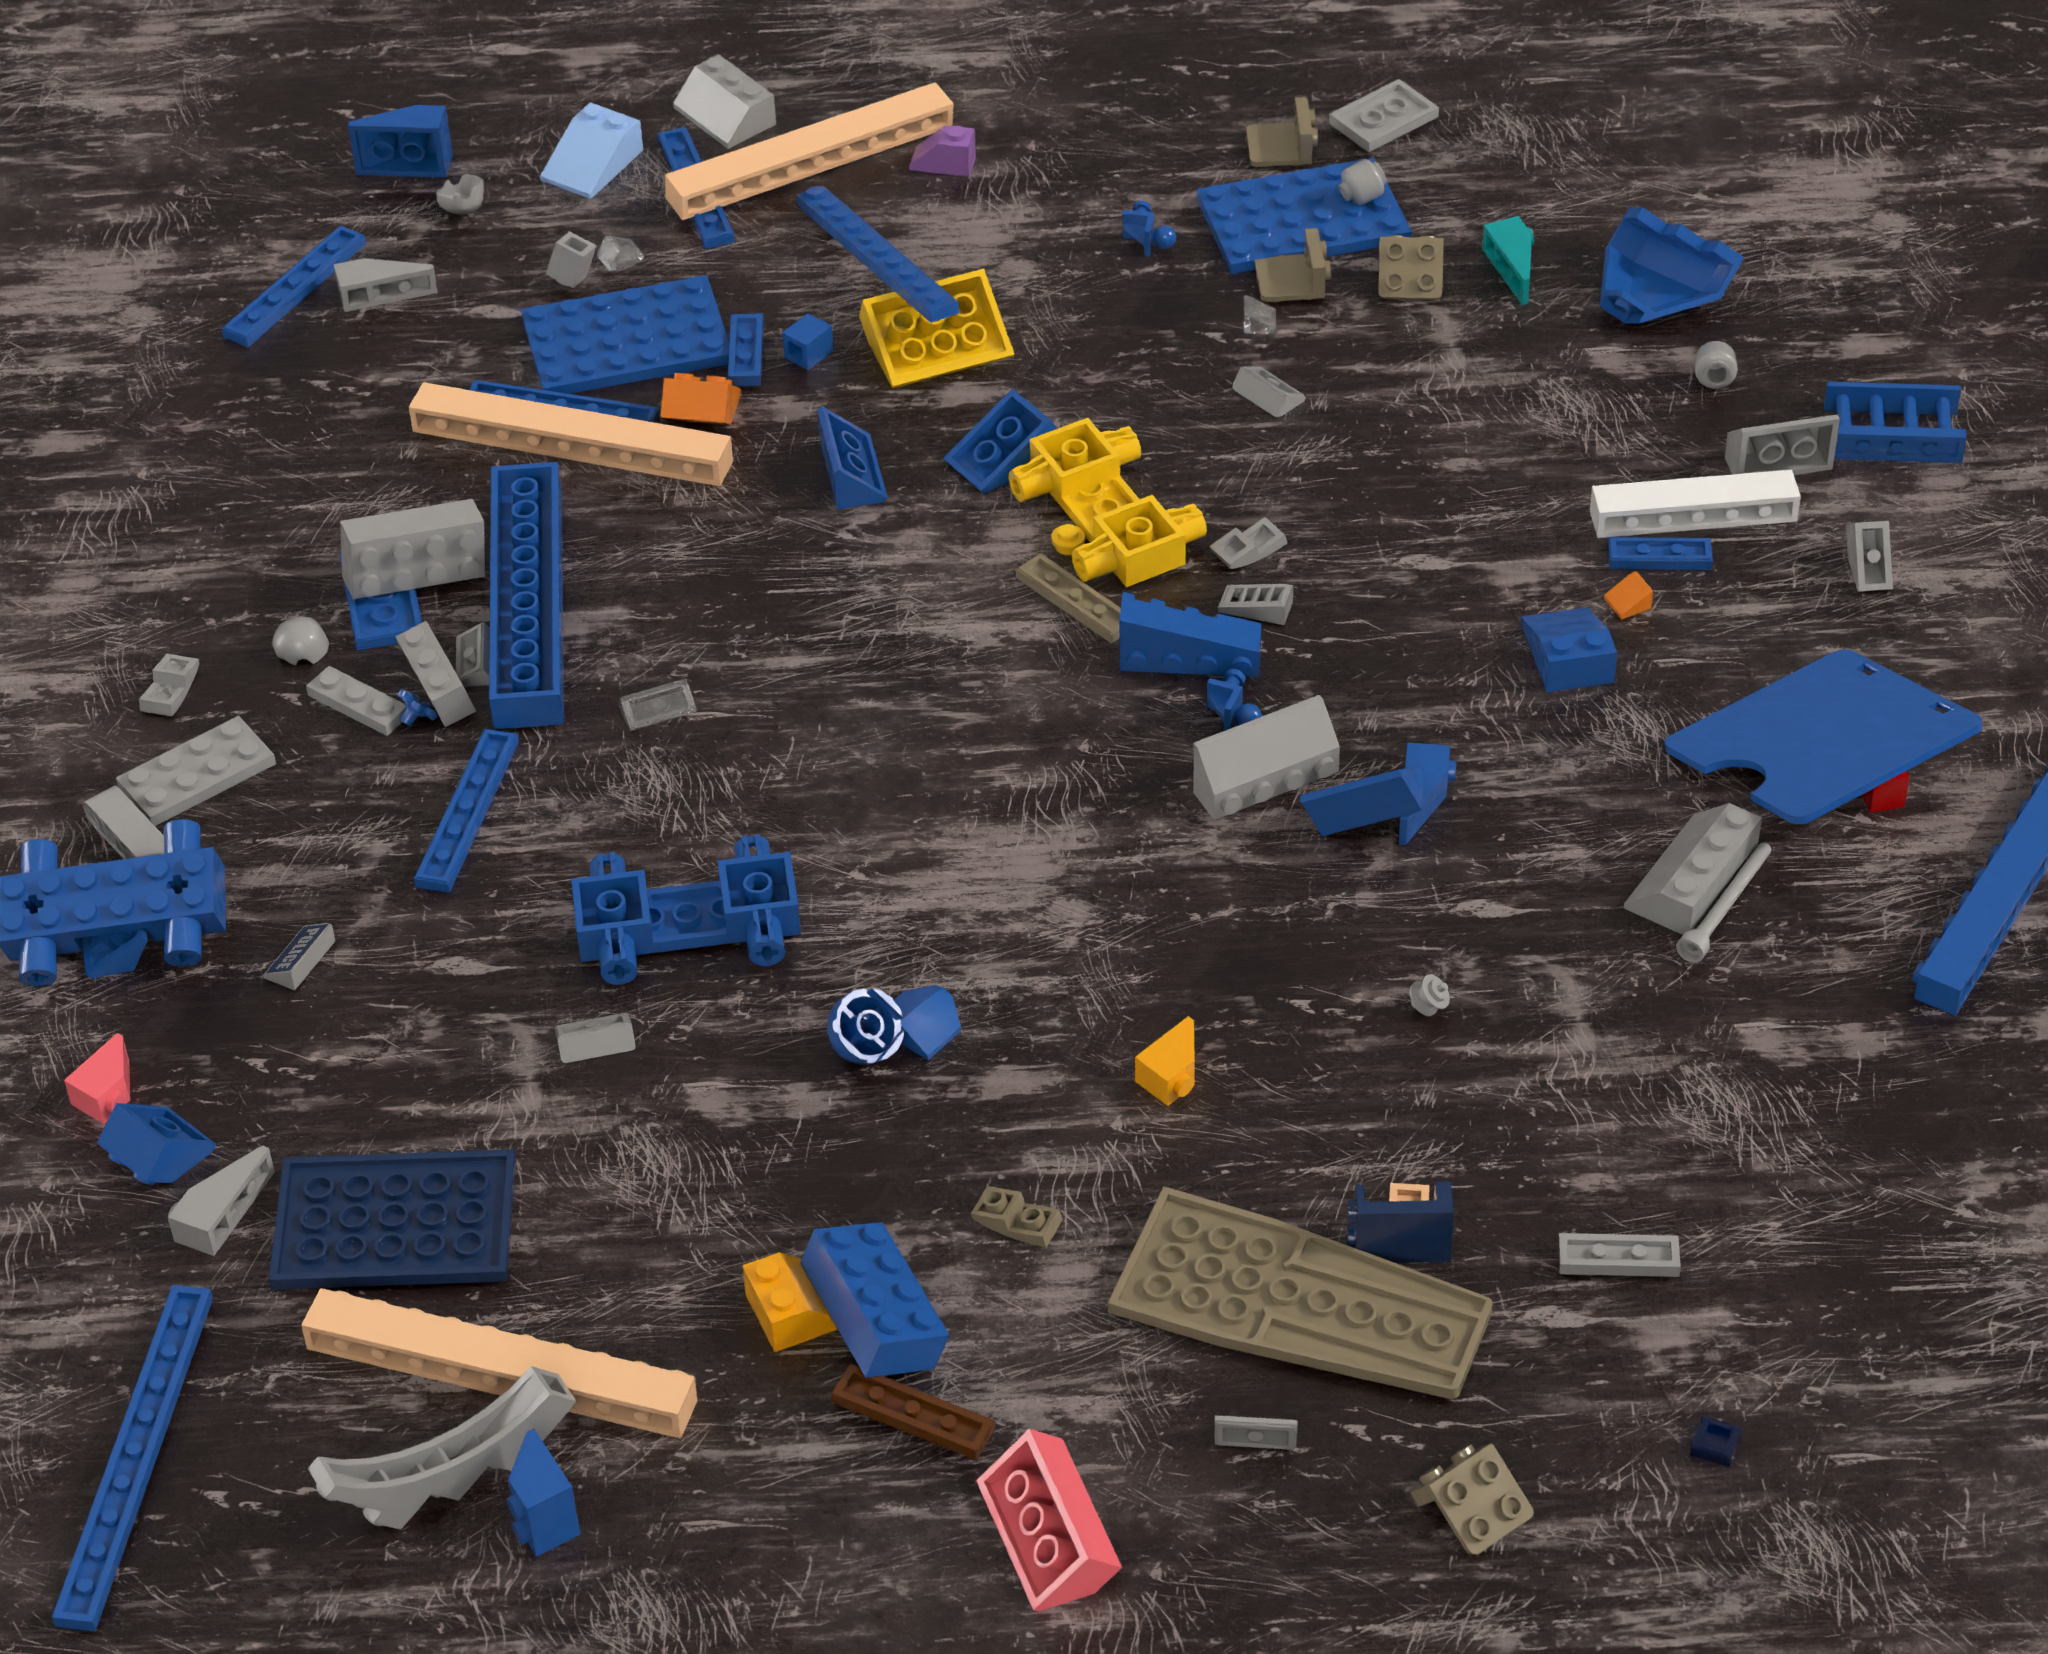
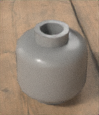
M1362 159L1342 171V183L1338 187L1346 201L1352 200L1355 204L1362 206L1383 194L1387 178L1376 161L1372 163L1370 160Z
M1712 341L1702 345L1696 352L1694 358L1695 373L1702 385L1711 389H1721L1732 383L1738 371L1736 354L1732 347L1725 342Z

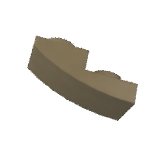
M991 1186L986 1187L971 1212L973 1220L1000 1234L1047 1248L1063 1220L1059 1209L1025 1203L1021 1192Z

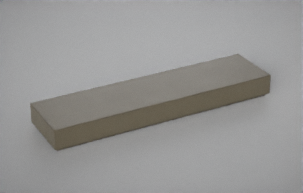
M1039 553L1016 569V578L1111 644L1120 638L1119 619L1121 608L1043 554Z

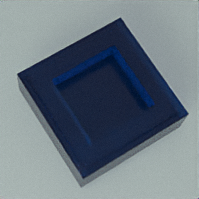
M1702 1416L1691 1446L1690 1455L1730 1467L1743 1427Z

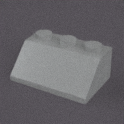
M720 55L711 57L694 67L673 103L674 109L727 149L776 125L774 95Z
M1838 415L1742 428L1728 432L1725 460L1732 474L1792 470L1793 475L1832 470L1840 418Z

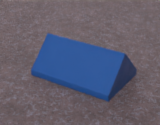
M821 406L817 410L820 446L836 508L843 509L884 502L888 497L871 435Z
M1423 767L1399 769L1300 795V799L1320 834L1325 836L1422 811L1425 773Z

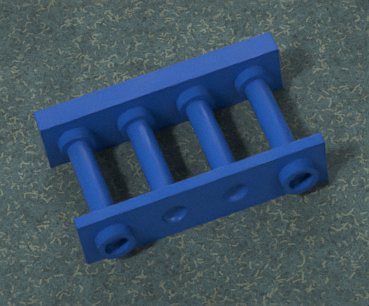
M1827 382L1824 411H1837V415L1840 418L1834 459L1962 463L1967 438L1966 429H1952L1951 415H1957L1961 386ZM1850 412H1870L1871 426H1851ZM1884 413H1903L1905 427H1885ZM1917 414H1937L1938 428H1918Z

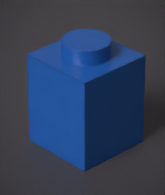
M809 313L782 332L784 357L806 370L812 368L834 351L832 326Z

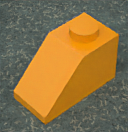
M1186 1017L1135 1057V1082L1167 1106L1179 1097L1186 1096L1192 1090L1195 1083L1194 1020L1192 1018Z

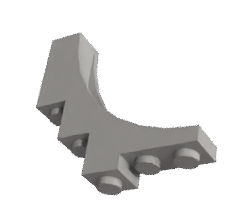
M531 1366L510 1389L484 1410L458 1427L430 1441L399 1452L372 1458L341 1460L317 1457L308 1467V1470L317 1483V1491L325 1499L332 1502L337 1500L353 1504L358 1508H364V1516L376 1526L402 1529L430 1495L436 1498L446 1497L459 1501L488 1466L493 1469L502 1468L512 1471L526 1433L535 1429L543 1441L577 1401L559 1374Z

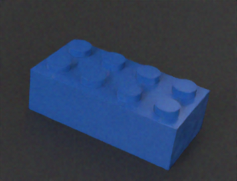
M883 1222L814 1229L800 1264L865 1378L935 1369L950 1335Z

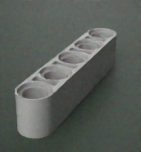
M114 785L83 802V809L90 823L123 859L164 854V835L117 786Z

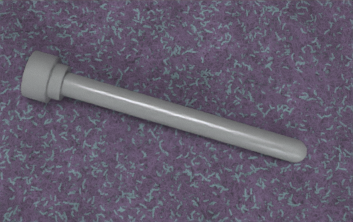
M1763 842L1756 847L1698 928L1686 931L1676 944V949L1684 960L1698 963L1704 958L1710 948V935L1770 855L1771 847L1768 843Z

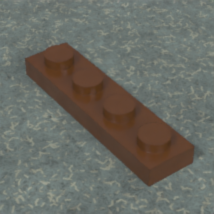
M851 1363L831 1393L832 1403L974 1460H977L995 1431V1422L990 1418L883 1376L865 1378L860 1367Z

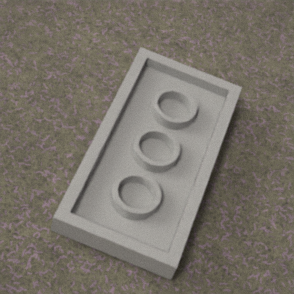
M237 716L116 777L118 788L156 826L276 764L272 751L242 718Z

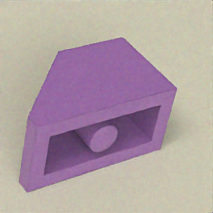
M944 125L916 146L909 169L969 177L976 159L975 129Z

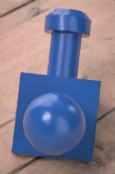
M1137 201L1134 203L1132 211L1123 210V239L1139 241L1144 246V256L1151 257L1153 242L1161 249H1168L1175 244L1176 233L1173 228L1163 225L1155 230L1154 212H1151V205L1148 202Z
M1227 670L1223 678L1224 682L1209 678L1207 682V708L1216 710L1224 722V731L1234 728L1236 723L1241 725L1262 717V713L1256 705L1251 703L1243 704V684L1246 678L1240 670Z

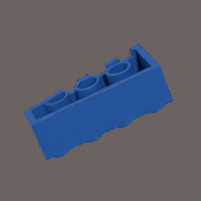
M1122 593L1119 619L1120 671L1224 676L1227 670L1238 669L1245 677H1259L1262 623L1222 614L1210 617L1203 615L1196 608L1186 606L1185 611L1166 607L1165 601L1151 599V602L1148 603L1135 600V594Z

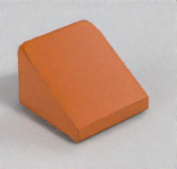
M1636 571L1629 574L1604 595L1605 601L1621 620L1650 610L1652 606L1653 591Z

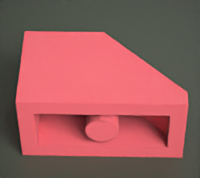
M118 1033L64 1080L71 1105L102 1124L108 1121L116 1103L127 1104L130 1101L129 1058L123 1036Z

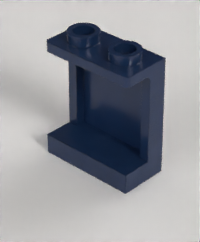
M1451 1181L1435 1182L1434 1200L1368 1202L1364 1197V1185H1355V1199L1347 1200L1348 1223H1354L1346 1225V1242L1348 1246L1394 1263L1450 1262L1454 1217Z

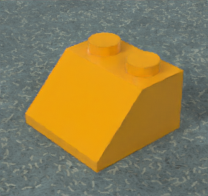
M780 1252L742 1265L746 1296L774 1352L838 1330L801 1266L800 1262L802 1259Z

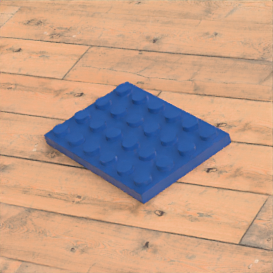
M1375 158L1367 159L1370 160L1372 163L1376 161ZM1358 161L1331 164L1313 169H1302L1296 172L1274 174L1268 177L1241 180L1239 182L1197 189V201L1230 274L1255 270V260L1304 254L1305 229L1318 228L1320 241L1325 240L1327 257L1379 248L1380 237L1391 235L1412 237V231L1388 183L1384 185L1385 190L1381 196L1365 205L1360 206L1352 200L1346 201L1338 187L1342 183V171Z
M707 275L521 309L523 325L542 390L571 394L729 364L730 343Z

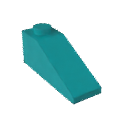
M1516 216L1485 224L1482 250L1522 305L1528 304L1531 245L1534 244V236L1531 228L1526 227L1520 217Z

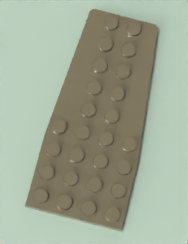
M1163 1186L1108 1301V1313L1228 1349L1443 1398L1455 1399L1462 1390L1491 1318L1493 1303L1489 1297L1280 1220Z

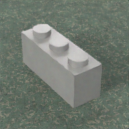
M427 621L396 636L408 662L445 728L476 712L463 684Z

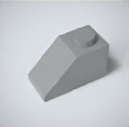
M1889 521L1847 524L1848 561L1857 592L1893 589Z

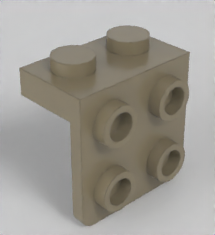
M1307 97L1295 98L1294 122L1251 124L1246 127L1250 164L1254 167L1312 164V147L1318 146V131L1315 128V110L1309 109Z
M1318 228L1305 229L1304 254L1282 255L1255 260V271L1262 301L1280 302L1325 298V280L1331 279L1330 261L1326 260L1325 240L1320 241Z
M1399 235L1380 237L1379 297L1396 300H1439L1442 297L1444 238H1435L1433 236L1403 237Z
M1493 1443L1475 1450L1471 1444L1462 1448L1450 1457L1453 1461L1452 1465L1444 1470L1438 1465L1419 1477L1422 1485L1410 1492L1418 1506L1432 1501L1436 1502L1469 1555L1481 1553L1533 1516L1532 1506Z

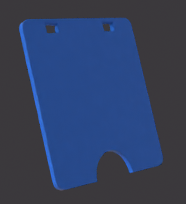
M1845 649L1835 651L1670 735L1665 739V749L1668 754L1703 774L1728 767H1746L1761 772L1765 776V781L1758 789L1751 793V801L1792 824H1806L1979 733L1982 730V718L1852 650ZM1868 670L1873 674L1867 675L1863 671ZM1942 708L1948 712L1942 714L1936 710Z

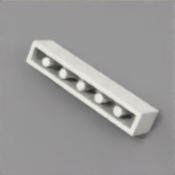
M1792 470L1592 486L1590 514L1597 538L1797 522L1801 496Z

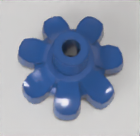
M400 689L398 696L403 699L407 709L399 719L411 727L418 716H425L433 721L439 716L432 709V705L424 701L419 702L420 697L417 694Z

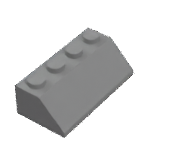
M1317 695L1194 742L1193 793L1213 820L1234 814L1239 810L1265 802L1270 798L1296 790L1303 785L1339 772L1340 746L1323 698Z
M1730 803L1694 814L1626 900L1624 909L1682 935L1686 931L1696 929L1758 846L1762 817Z

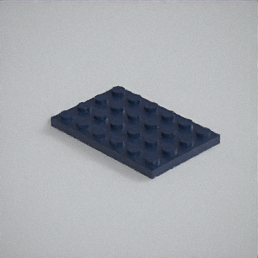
M515 1149L284 1157L269 1273L271 1290L508 1281L516 1172Z

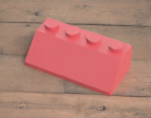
M1028 1429L976 1480L1034 1611L1040 1612L1095 1594L1122 1568L1063 1439Z

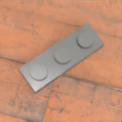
M328 666L306 685L308 696L386 736L403 722L399 718L407 709L404 703L331 666Z
M1559 1233V1274L1680 1276L1681 1265L1678 1236Z

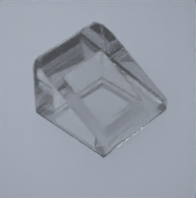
M605 236L597 252L598 258L610 271L637 263L644 258L642 252L631 239L615 236Z
M1244 296V333H1276V309L1250 296Z

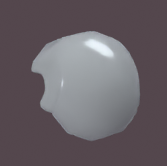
M465 174L461 176L459 183L455 185L446 180L442 189L437 190L438 204L444 210L453 214L474 212L483 201V179L476 175Z
M302 616L291 618L281 623L277 627L272 641L277 657L285 659L292 665H296L297 661L301 659H306L311 663L318 662L327 653L330 644L319 623L310 617Z

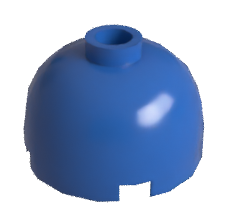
M873 988L870 990H853L837 1001L828 1015L827 1034L830 1044L840 1057L850 1063L869 1065L881 1062L898 1050L904 1038V1030L901 1031L900 1019L903 1018L901 1009L892 997L881 990Z

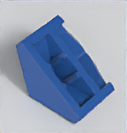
M146 929L84 937L82 939L86 976L93 979L135 970L148 941Z
M933 985L905 990L894 1000L901 1009L903 1016L900 1019L901 1031L904 1030V1038L901 1044L926 1060L931 1059L961 1031V1024L953 996L943 987Z

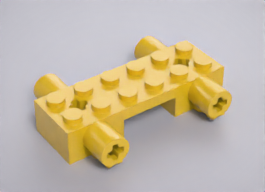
M1085 418L1029 439L1030 462L1019 465L1009 472V484L1015 498L1019 502H1025L1050 493L1074 524L1084 531L1085 537L1090 543L1083 544L1072 551L1074 569L1083 582L1114 572L1125 587L1181 567L1186 565V544L1205 537L1207 533L1203 513L1195 504L1186 505L1179 509L1165 510L1153 495L1139 499L1120 476V466L1138 460L1141 457L1139 440L1130 426L1122 427L1116 431L1100 432L1089 418Z

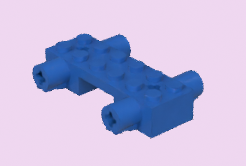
M174 820L164 826V854L58 868V847L54 842L43 839L30 840L21 846L20 874L0 876V948L10 961L19 960V980L24 984L34 987L53 985V982L57 979V955L81 952L82 937L146 929L153 941L164 940L165 961L174 966L184 967L197 965L201 961V935L226 932L225 866L214 847L201 849L200 825L191 820Z
M760 834L748 837L742 836V839L738 840L734 846L735 858L718 860L720 881L648 890L644 870L626 872L625 861L620 855L615 854V852L597 854V857L593 858L590 862L589 877L571 879L581 962L599 960L602 979L613 985L628 983L636 977L638 971L636 955L747 941L748 955L754 964L770 966L780 962L785 956L784 937L801 935L791 853L771 854L768 840L761 837ZM749 847H756L755 855H750ZM604 865H611L610 873L604 872Z

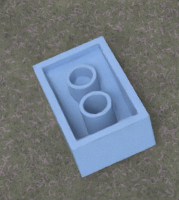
M589 103L571 120L540 175L541 181L592 199L643 151L640 120Z

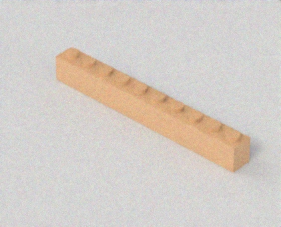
M935 82L665 174V198L680 218L685 220L693 217L694 214H702L714 210L718 205L723 207L935 133L944 125L952 126L953 102Z
M425 382L422 383L409 405L413 432L703 484L721 486L733 462L731 436Z
M320 1288L301 1324L308 1350L496 1395L504 1394L531 1366L559 1374L577 1401L568 1412L680 1439L698 1401L695 1377L687 1375L680 1370L670 1371L657 1368L641 1361L632 1362L611 1357L603 1352L594 1353L577 1349L565 1343L555 1344L538 1340L526 1334L517 1335L500 1331L492 1326H479L462 1322L454 1317L445 1318L428 1314L416 1308L407 1309L387 1304L382 1300L364 1299L352 1296L344 1291L335 1292Z

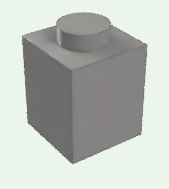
M569 231L555 243L546 275L556 279L561 285L574 288L587 277L597 245Z

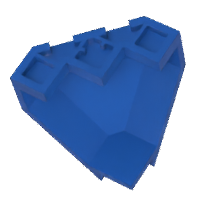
M1629 207L1605 249L1600 307L1624 323L1639 324L1722 298L1744 257L1721 241H1705L1682 224H1666L1643 207Z

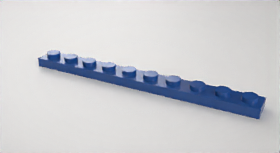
M810 187L806 192L796 195L797 205L930 323L960 313L959 304L955 298L826 187Z
M172 1285L52 1615L55 1627L96 1631L213 1301L211 1289Z

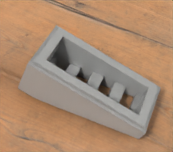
M1227 585L1218 606V613L1284 625L1293 604V585ZM1232 597L1239 598L1237 602H1231Z

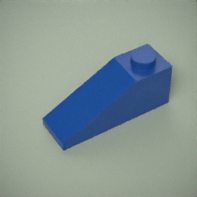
M1407 743L1405 769L1423 767L1425 778L1422 811L1400 816V845H1406L1445 799L1448 782H1455L1456 761L1450 760V746Z

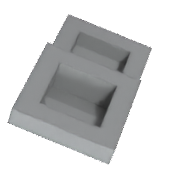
M1264 517L1243 533L1238 528H1234L1210 545V549L1230 569L1249 565L1267 557L1286 545L1287 540L1285 534Z
M166 654L152 670L153 683L139 698L140 711L173 716L193 683L199 667V659Z

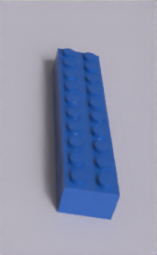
M558 462L491 467L489 701L494 729L564 724L562 488Z

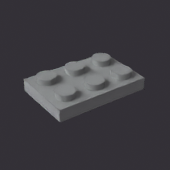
M1398 79L1330 113L1329 124L1367 152H1371L1438 118L1439 107Z

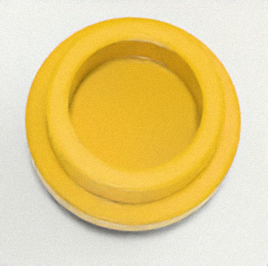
M1065 524L1057 527L1052 532L1051 541L1059 553L1072 555V551L1075 548L1084 544L1085 533L1078 526Z

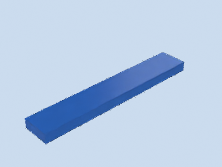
M686 127L657 134L659 146L671 172L702 162ZM718 205L714 210L702 214L697 213L691 217L705 249L735 243L734 233L722 206Z
M340 225L222 328L223 337L246 347L252 345L334 273V264L346 262L366 245L365 235Z
M474 380L469 389L476 392L657 423L660 417L659 407Z
M490 729L483 730L414 877L415 887L450 893L519 744L518 734Z

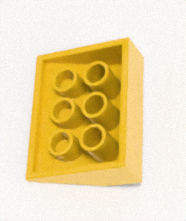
M984 269L935 281L958 301L960 313L932 323L896 292L862 301L859 317L864 332L892 389L1014 357V351Z

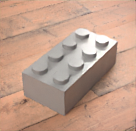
M473 499L340 521L342 577L353 599L485 577L484 520Z

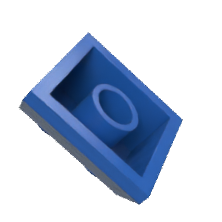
M124 1103L115 1104L97 1141V1144L109 1152L108 1157L112 1161L127 1166L134 1172L133 1177L147 1185H154L155 1182L173 1183L212 1153L217 1145L167 1106Z
M532 1429L525 1435L509 1476L511 1497L507 1498V1504L516 1520L511 1523L517 1540L521 1545L528 1543L537 1557L579 1536L580 1529L572 1486L536 1430Z

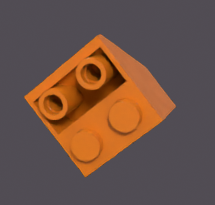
M674 373V379L664 378L661 418L731 425L741 389L733 386L732 380H727L725 377L706 376V381H700L699 377H694L692 374Z

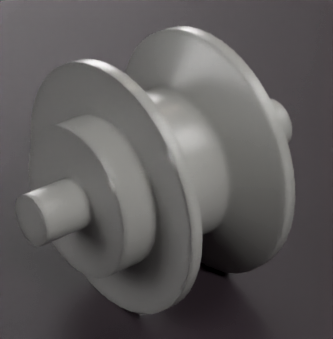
M1428 974L1424 976L1422 982L1416 981L1410 986L1411 1005L1425 1016L1434 1015L1437 1009H1444L1449 1005L1448 985L1435 975Z

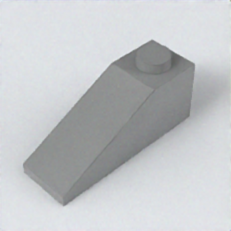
M368 258L334 264L337 287L345 312L438 293L432 264Z
M260 1146L189 1188L181 1200L171 1207L168 1215V1222L174 1242L215 1256L275 1173L269 1148Z

